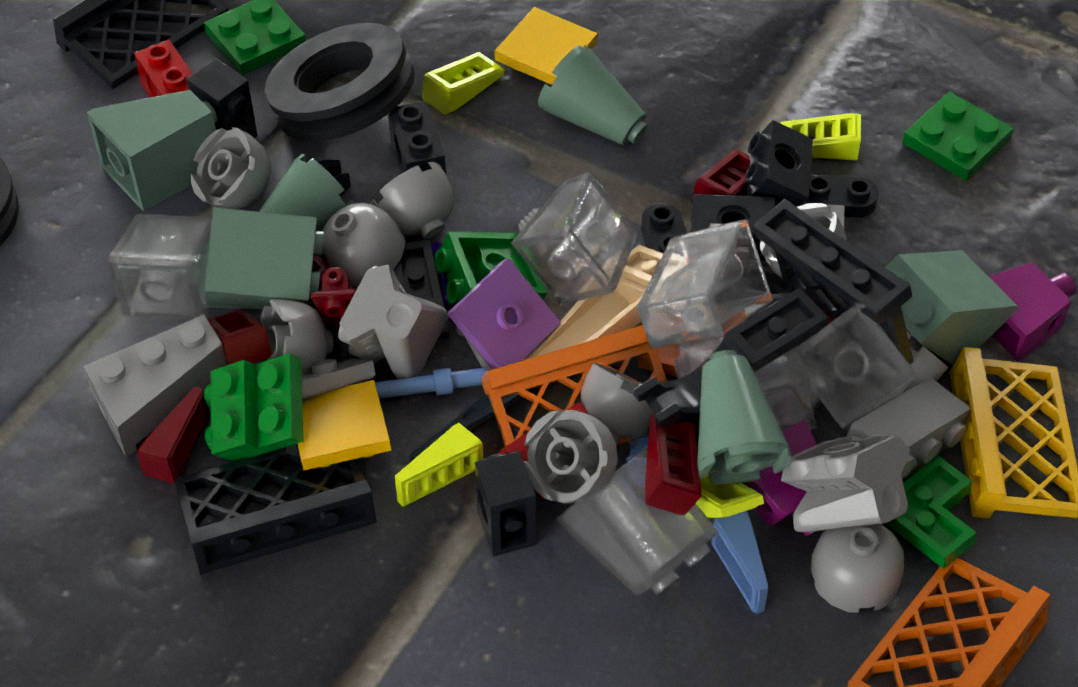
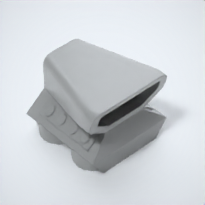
M389 265L373 266L367 269L339 323L338 338L340 341L349 344L350 354L364 360H372L373 364L386 357L390 369L397 379L418 377L448 320V315L443 306L407 294Z
M880 434L867 438L848 436L824 441L793 455L791 464L783 470L781 481L807 491L793 515L795 531L809 532L887 523L903 515L907 511L908 502L901 474L910 453L909 447L895 434Z

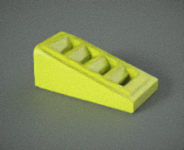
M477 52L424 74L422 99L444 115H447L460 108L504 76L505 69L480 52Z
M840 114L780 122L806 136L815 137L813 139L812 158L854 161L858 159L861 142V114Z
M459 422L453 425L395 475L397 502L404 507L475 471V462L483 460L482 441Z
M706 476L703 480L700 479L702 497L689 510L688 515L693 518H726L764 504L763 495L742 483L713 484L710 483V477Z

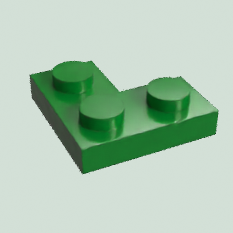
M937 456L903 483L908 502L907 511L885 524L944 569L975 544L977 532L948 511L971 492L972 480L940 456Z

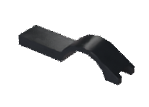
M799 287L726 332L721 344L714 353L724 350L736 351L737 355L745 356L748 359L755 373L827 328L828 317L804 290ZM710 357L697 369L684 377L673 381H658L653 377L633 389L635 398L639 402L645 400L656 413L654 415L655 422L660 428L700 418L702 366L710 360Z

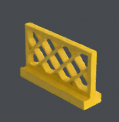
M963 347L949 374L953 395L971 407L964 422L967 430L960 440L965 476L972 480L971 492L968 494L972 517L989 519L993 512L998 510L1078 518V467L1058 368L1056 366L983 359L980 348ZM986 374L998 375L1009 386L1001 392L987 380ZM1028 378L1046 380L1048 392L1042 396L1025 381ZM1014 390L1018 391L1033 404L1026 412L1007 397ZM997 405L1016 420L1009 427H1006L993 416L992 409ZM1038 410H1041L1054 421L1055 428L1049 432L1031 416ZM1021 425L1040 440L1033 448L1014 433ZM1003 441L1023 456L1015 464L999 452L998 445ZM1045 445L1061 457L1062 464L1058 468L1054 467L1038 453ZM1028 461L1047 476L1040 485L1020 470ZM1011 477L1029 495L1026 498L1007 496L1005 482ZM1054 482L1068 494L1069 502L1057 501L1045 489Z

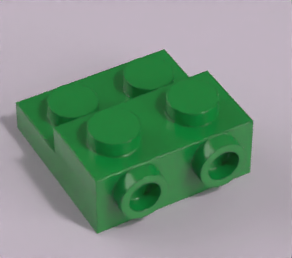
M447 232L441 248L436 251L435 267L438 273H445L447 277V299L449 303L457 304L502 260L507 258L513 262L544 301L547 290L531 253L523 242L522 233Z
M289 353L258 364L242 360L210 371L211 384L206 386L204 397L206 403L211 408V425L205 430V441L211 449L212 455L235 462L304 442L300 357Z

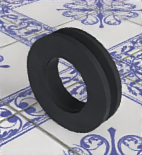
M377 23L350 24L323 32L300 44L285 55L267 78L264 89L265 97L271 109L275 112L279 126L290 137L303 141L331 140L358 132L388 115L409 93L414 82L415 71L400 35L393 28ZM366 69L358 78L342 87L328 92L314 93L322 84L338 75L349 71Z

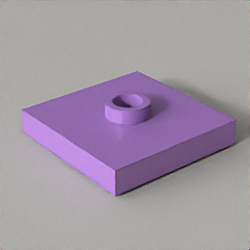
M509 258L502 260L447 313L492 369L523 361L561 323Z

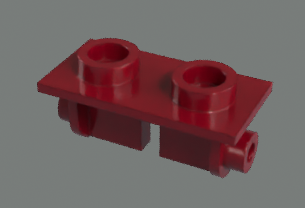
M338 267L330 268L323 274L322 292L311 293V297L327 329L335 333H339V323L356 292L355 289L349 290L348 275L343 269Z

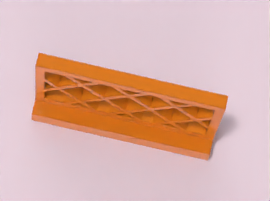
M652 322L486 371L481 378L485 394L489 395L505 446L520 438L524 432L528 433L531 430V427L527 425L538 405L550 412L565 411L572 407L578 394L581 393L585 376L593 363L601 364L623 374L630 359L646 355L651 369L648 380L654 377L658 381H667L654 344L657 337ZM622 362L619 370L610 367V365ZM582 374L578 383L569 379L570 377ZM627 376V378L640 384V382H638L637 380ZM558 381L574 390L564 410L542 399L548 384ZM540 387L537 395H534L527 391L533 388ZM518 394L533 402L523 423L506 414L501 398ZM510 425L519 429L515 438L513 436ZM621 436L618 444L616 443V445L632 441L635 439L625 438Z
M957 558L946 568H938L848 681V687H872L866 684V682L873 674L893 671L897 687H1001L1048 623L1050 594L1035 586L1027 593ZM952 573H955L969 580L972 589L947 593L945 582ZM1002 597L1014 603L1008 612L989 614L984 600ZM977 601L981 616L955 620L951 605ZM944 606L948 621L922 625L920 614L924 609ZM985 628L988 636L985 644L969 647L963 646L959 632ZM952 633L956 649L930 653L926 637ZM919 639L923 654L896 658L894 647L899 641ZM960 661L963 673L959 678L938 681L934 668L935 664ZM922 666L927 667L931 682L904 686L900 670Z

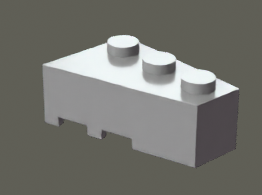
M201 315L84 366L93 397L123 453L128 458L137 450L136 444L155 430L194 387L203 388L204 392L206 386L211 384L210 371L227 366L221 341L205 315Z
M934 379L924 380L854 421L846 437L857 436L858 438H867L880 434H895V436H899L910 449L901 474L904 483L947 447H954L962 439L967 430L964 422L971 407Z

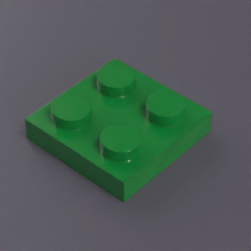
M252 0L204 22L206 34L241 75L287 55L306 41L302 30L275 0Z
M949 91L904 132L902 143L963 180L968 181L1011 139L1014 128Z

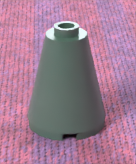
M586 45L584 47L576 46L566 54L552 72L557 76L552 87L544 84L541 90L538 106L545 112L622 146L627 145L629 142L636 144L648 128V125L644 123L647 117L646 113L593 50Z
M301 154L293 161L259 212L316 217V230L322 231L331 216L341 208L354 203L350 200L345 205L340 198V194L344 191L340 183L313 158L306 163L305 154Z
M724 350L712 354L710 360L702 366L697 460L699 478L703 480L708 474L710 483L738 484L761 479L759 470L773 466L774 474L784 470L791 464V451L748 359L745 356L737 355V352L733 350Z

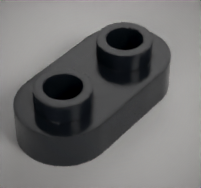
M811 175L809 198L805 203L844 205V217H865L876 209L879 191L872 181L862 177Z
M654 204L643 212L641 232L646 247L678 259L679 245L688 238L681 213L675 207L668 204Z

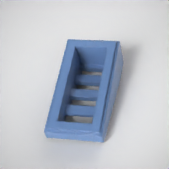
M748 511L726 518H715L712 546L751 610L756 615L764 612L769 587Z

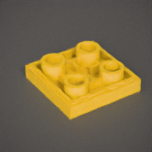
M534 7L494 51L495 61L553 85L557 76L552 72L558 63L576 46L584 47L586 45L593 49L598 43V33Z
M374 380L344 386L302 399L304 442L298 443L303 471L317 467H328L335 463L361 457H372L379 453L392 451Z

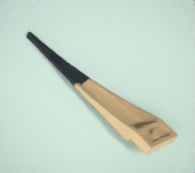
M642 245L637 246L606 267L586 293L560 320L561 323L524 360L633 328L666 307L665 298L674 296L683 286L695 279L691 264ZM533 388V389H530V390H527V391H528V392H532V391H534V390L537 389V388ZM484 394L456 419L413 451L409 456L410 461H413L458 422L471 431L493 417L495 413L489 395ZM513 394L501 399L504 408H507L523 397Z

